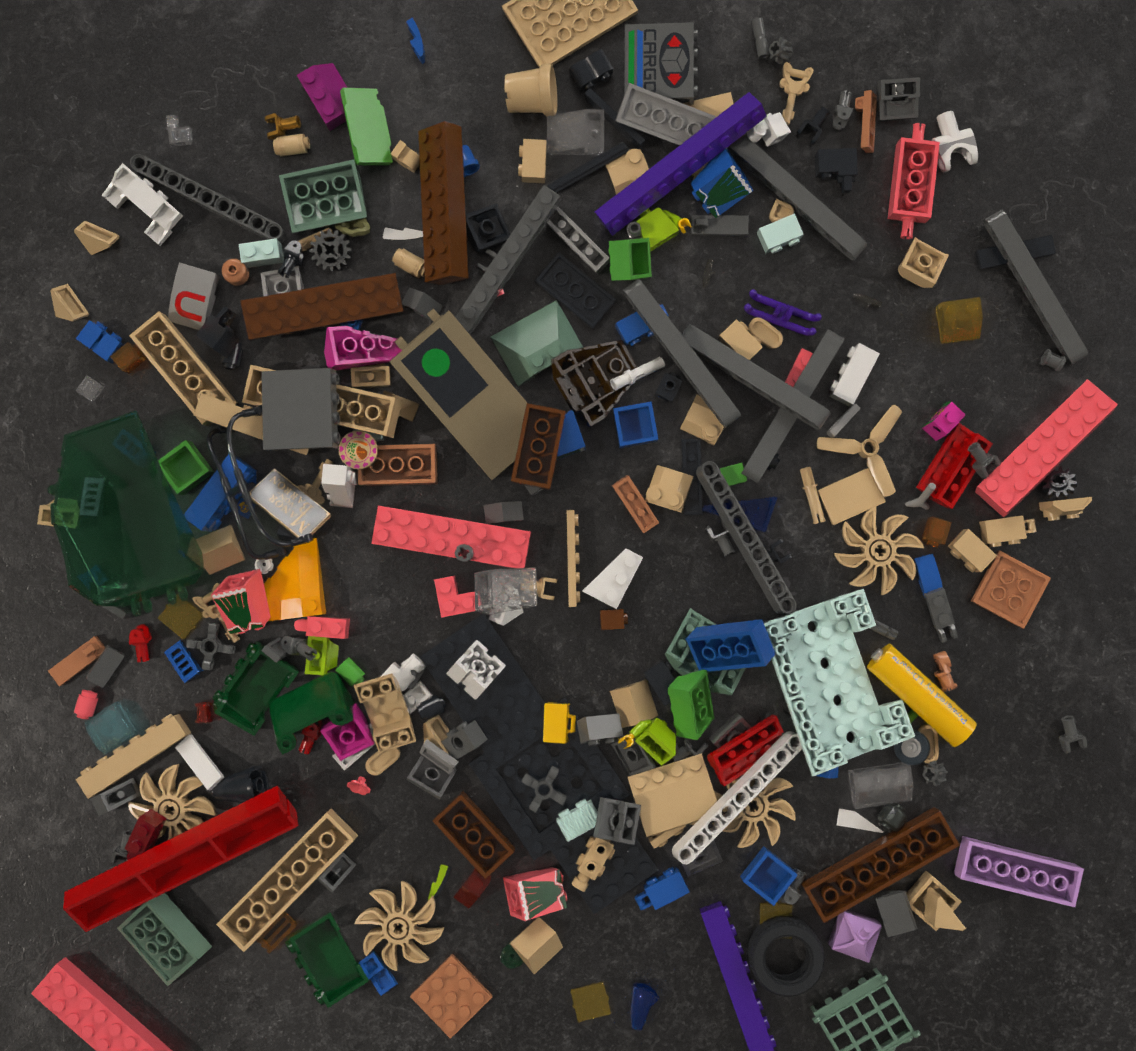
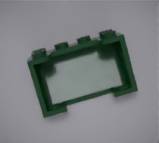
M258 641L255 643L251 642L245 651L247 654L243 659L240 658L237 661L233 674H228L223 682L225 685L221 691L218 689L212 698L214 700L215 714L255 736L265 722L264 714L270 707L271 702L277 697L284 686L286 688L290 686L299 673L297 668L284 659L277 663L261 651L264 645Z
M331 912L324 914L286 936L287 941L284 942L288 950L297 956L294 961L298 968H303L306 972L304 979L309 986L313 985L316 990L313 995L321 1006L325 1005L327 1008L369 981L339 932L340 928Z

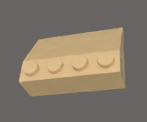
M702 753L627 777L635 803L641 805L640 818L646 837L696 822L717 802Z

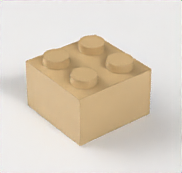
M925 871L906 894L911 910L937 931L939 928L934 927L924 917L927 889L929 887L934 889L952 911L962 901L929 872Z

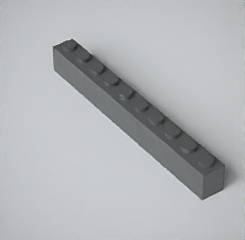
M543 185L455 318L470 335L562 201L561 196L546 185Z

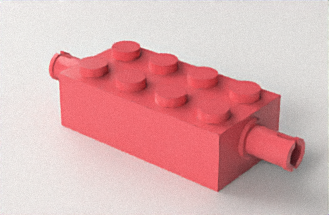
M920 123L913 124L912 138L901 137L895 149L888 219L902 221L900 236L902 239H905V237L906 239H913L914 222L925 224L932 215L940 142L924 140L926 125L923 123L921 126Z

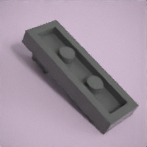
M691 215V236H748L749 216L719 215L715 218L713 215Z

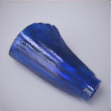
M633 984L630 1014L631 1028L635 1030L643 1029L651 1007L660 999L654 989L648 984Z

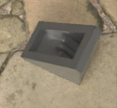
M413 288L408 289L401 302L402 306L430 321L432 320L427 313L434 308L439 314L443 305L424 292Z
M522 501L484 505L486 524L524 520Z
M342 852L317 880L332 893L356 864Z

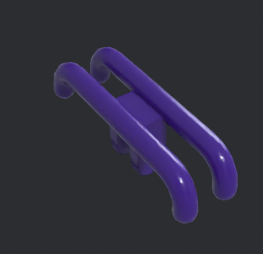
M754 289L750 290L749 295L753 300L775 309L773 315L753 308L750 304H745L744 311L746 313L803 335L813 336L816 334L815 328L800 326L790 322L789 319L791 315L817 322L822 319L821 314L803 311L760 295Z

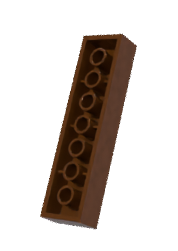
M446 121L418 131L425 282L438 285L468 279L462 127Z
M396 273L240 301L250 341L403 312Z
M933 807L903 824L898 832L892 831L803 881L801 885L819 917L825 923L955 849L960 844L941 811Z

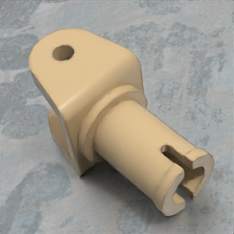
M541 577L539 581L522 578L520 590L537 592L540 598L554 600L555 596L543 594L545 581L557 583L558 579Z

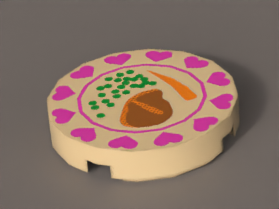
M352 431L342 438L339 445V455L348 467L364 469L370 467L375 462L378 455V446L375 439L369 433Z

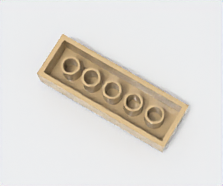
M160 311L129 335L193 414L200 394H205L206 391L216 394V399L224 401L225 398L236 401L168 317ZM196 417L202 425L207 427L213 423Z

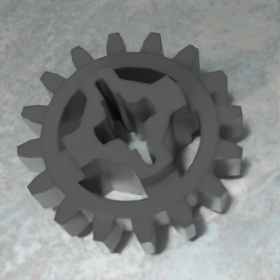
M328 229L327 234L320 231V237L314 236L317 241L310 243L314 246V249L309 251L315 254L311 257L312 260H318L317 266L323 264V270H326L328 266L331 271H334L335 266L340 270V264L347 265L345 259L351 258L347 254V252L352 251L351 248L347 247L350 241L343 240L345 238L344 234L338 236V230L334 234H332L331 229ZM328 237L336 238L333 242H326L324 240ZM324 244L330 247L334 245L335 248L333 250L337 256L331 253L327 255L328 250ZM341 244L343 245L344 249L343 255L339 253V247L341 246ZM319 245L322 247V254L320 256L318 254ZM329 258L337 260L335 263H327L326 261Z

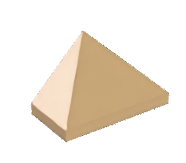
M84 221L74 229V233L91 255L109 248L119 239L118 234L87 221Z
M68 284L51 289L56 317L73 322L89 316L88 311Z
M384 390L382 395L402 400L399 417L413 422L420 404Z
M438 715L423 724L424 742L428 739L448 754L441 741L447 738L446 733L449 732V729Z

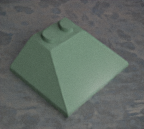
M557 300L491 336L493 343L518 387L535 378L534 375L552 366L551 359L567 350L583 348Z
M691 608L665 653L673 669L682 676L699 671L686 638L696 627L717 625ZM746 668L708 671L710 692L732 695Z

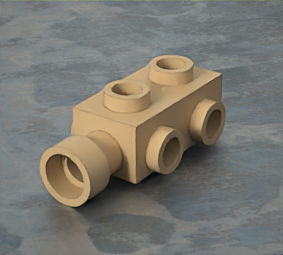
M593 836L589 838L586 844L588 850L585 855L581 853L576 862L579 865L577 870L580 873L578 877L575 876L571 883L574 887L585 892L590 878L595 880L597 876L601 877L605 870V866H603L607 859L610 860L615 852V849H613L614 843L611 840L595 838ZM599 846H603L605 850L604 852L599 853L597 851V848ZM589 864H594L595 868L593 870H589L587 866Z

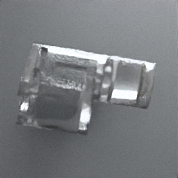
M176 115L166 116L169 145L172 147L191 145L193 140L191 127H179Z

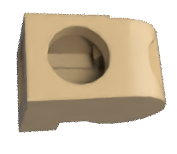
M400 140L391 152V156L394 161L411 172H415L420 165L419 154Z

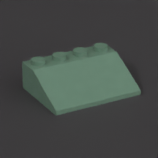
M355 160L279 175L292 233L367 218L360 173Z
M166 893L143 903L117 928L167 986L212 947Z

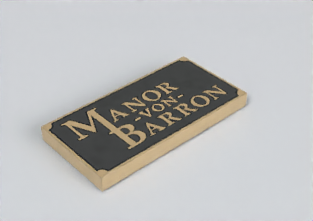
M275 468L249 492L253 502L296 537L308 533L313 535L331 517L328 511Z

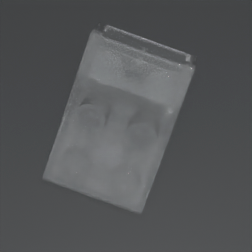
M584 109L547 116V154L601 155L604 153V109Z
M536 568L493 569L474 573L475 611L491 615L537 606Z

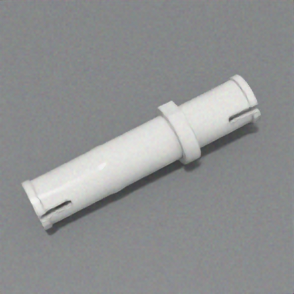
M659 356L631 371L626 370L624 374L611 379L610 384L615 391L628 384L632 385L636 380L661 368H665L664 360Z

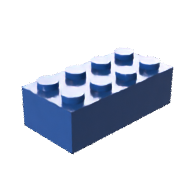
M228 454L221 467L228 478L231 488H233L238 483L233 472L234 468L230 455ZM235 456L246 484H250L256 476L254 473L257 470L241 458ZM216 470L182 516L201 531H215L222 522L220 520L224 514L227 515L231 511L218 470ZM241 492L234 496L235 499L238 500L242 496Z
M762 619L696 627L686 638L699 671L707 670L708 672L766 666L776 654Z

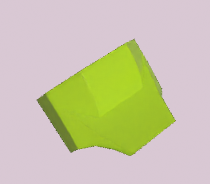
M308 636L307 645L316 649L317 654L312 653L316 657L311 661L306 658L305 674L324 675L332 668L337 667L339 646L327 637Z

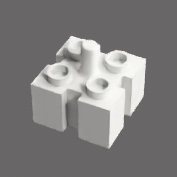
M478 640L468 648L446 673L457 684L461 681L466 686L464 690L475 700L506 666L495 655L491 658L486 653L488 649Z

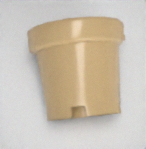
M542 64L537 69L505 75V92H507L508 98L506 99V105L509 113H543L546 117L556 115L557 84L552 64Z

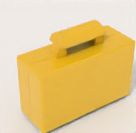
M548 702L544 704L543 742L562 744L569 742L568 733L575 732L576 716L569 714L570 703ZM569 718H571V730H567Z

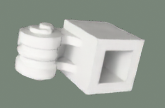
M780 112L773 115L769 113L766 118L747 132V136L752 142H758L763 138L768 147L781 142L791 131Z

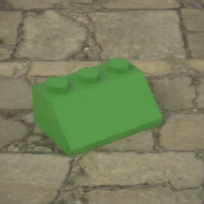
M707 670L679 676L668 687L674 727L678 737L698 740L715 719Z

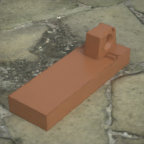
M872 90L864 91V96L855 99V110L863 112L861 148L866 153H874L877 96Z
M628 475L611 485L643 533L659 523Z
M94 636L48 670L56 683L62 686L96 661L104 651L105 646L97 636Z

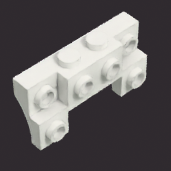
M122 163L115 171L111 183L102 196L117 209L127 199L131 200L153 220L144 233L161 246L172 234L171 229L183 215L166 201L168 199L166 195L160 190L156 193L152 189L154 185L146 178L140 179Z

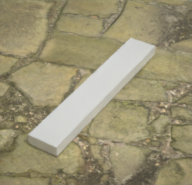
M421 680L413 689H410L403 695L410 714L417 709L421 702L433 695ZM370 723L369 728L373 737V728ZM374 745L341 761L336 754L332 755V757L343 770H346Z

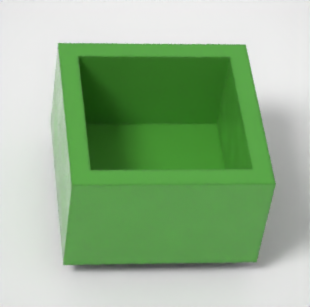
M649 238L609 241L611 281L652 277Z
M185 440L155 462L175 492L180 495H185L215 473L193 442Z

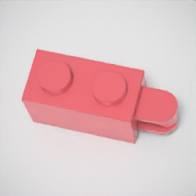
M308 616L307 619L296 620L294 627L297 631H305L306 636L346 639L349 636L350 619Z

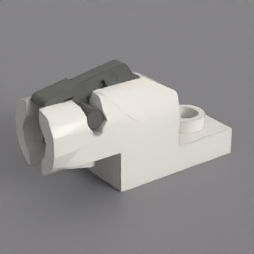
M412 654L403 661L401 667L396 662L392 663L382 676L392 673L399 682L401 691L407 688L413 689L426 669L424 662L415 654Z

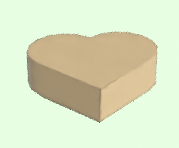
M776 199L769 214V219L773 223L794 214V208L790 204Z

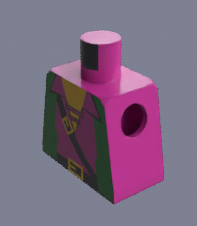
M946 402L922 429L937 441L946 436L965 417V413L953 402Z

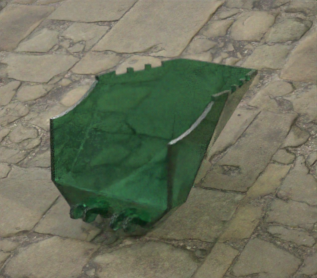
M135 410L65 434L60 454L62 456L61 467L57 470V473H59L57 486H54L56 494L50 509L51 524L55 528L65 561L68 587L96 606L125 607L131 605L132 614L136 617L141 614L139 602L142 601V606L146 613L152 612L150 598L167 593L170 605L176 604L177 597L174 590L177 589L180 599L182 601L188 600L186 586L195 584L203 573V554L165 478L138 412Z

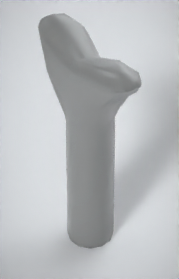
M930 483L918 498L905 503L907 507H922L928 510L930 506L926 500L936 489V485Z

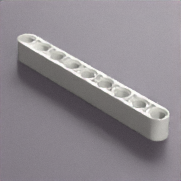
M791 731L785 732L673 846L672 854L679 862L690 864L802 750L798 734ZM795 737V743L791 746L790 741ZM782 751L781 758L777 759L778 752ZM768 765V771L763 773V768ZM755 779V784L750 787V781ZM741 793V798L736 801V795ZM728 807L727 813L722 815L723 808ZM714 821V826L708 829V824ZM700 835V840L694 843V838ZM686 849L685 856L680 857L681 851Z

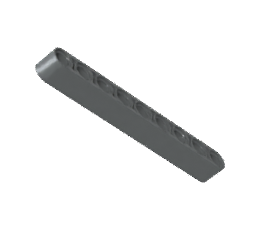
M742 135L728 148V151L734 158L785 203L790 204L795 212L846 257L854 261L867 247V243L862 237L759 146L750 141L746 135Z
M136 154L131 158L130 165L140 176L266 240L277 238L280 243L286 240V232L278 223L144 155ZM145 162L144 166L138 169L139 164ZM162 171L160 176L155 177L156 172ZM178 179V183L172 186L173 180ZM195 187V192L188 194L189 190ZM212 196V200L209 203H205L206 198ZM228 204V210L222 211V207ZM246 213V217L243 220H239V215ZM262 221V222H263L262 227L256 229V228H255L256 224H257L258 222ZM275 230H280V234L277 237H272V233Z
M1001 209L984 219L983 222L1004 259L1008 260L1009 268L1062 356H1066V363L1071 366L1088 356L1084 343L1005 211Z
M637 279L622 290L627 300L723 427L726 428L741 417L739 410L645 285Z
M688 324L681 334L699 357L814 429L820 430L830 416L831 412L827 408L697 327Z
M828 329L793 388L810 398L845 338ZM780 408L741 474L756 483L760 481L797 417Z
M712 461L703 463L697 468L696 475L769 603L778 615L793 613L796 610V602L720 469ZM705 467L709 468L710 476L705 474ZM714 484L720 487L719 493L714 490ZM724 501H727L729 503V509H726L724 507ZM734 517L739 520V526L734 524ZM744 534H746L749 538L748 543H746L743 540ZM753 551L758 553V560L753 558ZM763 568L768 570L767 577L763 575ZM773 585H776L778 588L777 594L772 590ZM783 601L788 606L786 611L782 608Z

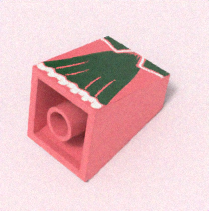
M260 569L227 576L211 594L230 634H243L252 629L260 630L266 626V623L271 618Z
M550 867L503 877L509 911L513 917L527 921L567 908V894L563 890L562 883L564 878L560 869Z

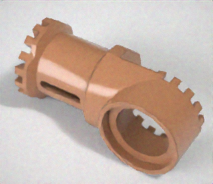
M942 651L934 654L936 665H938L937 667L940 670L934 673V676L939 680L940 690L947 692L950 691V688L951 690L955 689L957 683H954L950 674L951 661L947 653Z

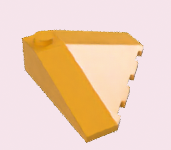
M313 538L314 541L293 546L294 549L291 553L285 556L277 566V571L264 583L271 616L268 621L326 614L317 538Z

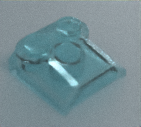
M118 701L105 707L102 711L84 722L87 733L95 746L104 755L138 734Z

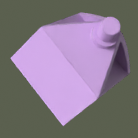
M848 909L837 915L828 944L832 950L869 963L882 925L877 919Z

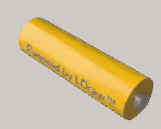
M887 644L882 649L878 648L871 655L872 659L867 665V669L902 699L904 703L952 747L959 746L973 733L977 723L893 645Z

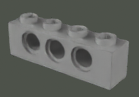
M557 207L546 224L598 275L610 262V258Z

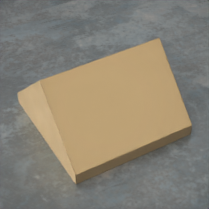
M231 525L195 539L197 558L209 575L245 560Z
M647 679L610 691L617 714L619 713L622 728L634 726L640 721L658 717Z
M929 887L927 889L924 917L937 928L965 930V926L944 899L934 889Z
M537 917L509 943L533 974L537 973L563 948L557 933L540 917Z

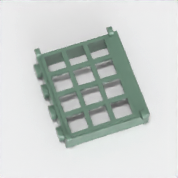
M877 968L873 969L876 974L869 980H866L864 977L859 979L858 983L860 985L852 990H849L848 987L842 989V996L835 1000H832L831 997L825 1000L826 1005L817 1011L814 1005L810 1007L815 1015L812 1020L814 1023L819 1022L835 1051H850L853 1048L861 1051L858 1045L870 1038L876 1046L871 1051H895L896 1047L900 1044L908 1043L913 1037L917 1038L921 1035L919 1030L914 1031L886 984L888 981L887 975L882 977ZM883 987L890 999L877 1005L872 993ZM868 996L875 1008L862 1015L855 1003ZM893 1003L899 1015L887 1022L881 1010ZM852 1006L858 1018L845 1024L840 1012ZM878 1013L884 1024L871 1031L865 1019ZM836 1015L843 1027L830 1034L824 1022ZM903 1020L907 1029L895 1035L890 1026ZM862 1022L868 1034L855 1041L849 1029ZM887 1029L892 1038L879 1045L875 1035ZM846 1031L852 1043L839 1050L833 1038Z

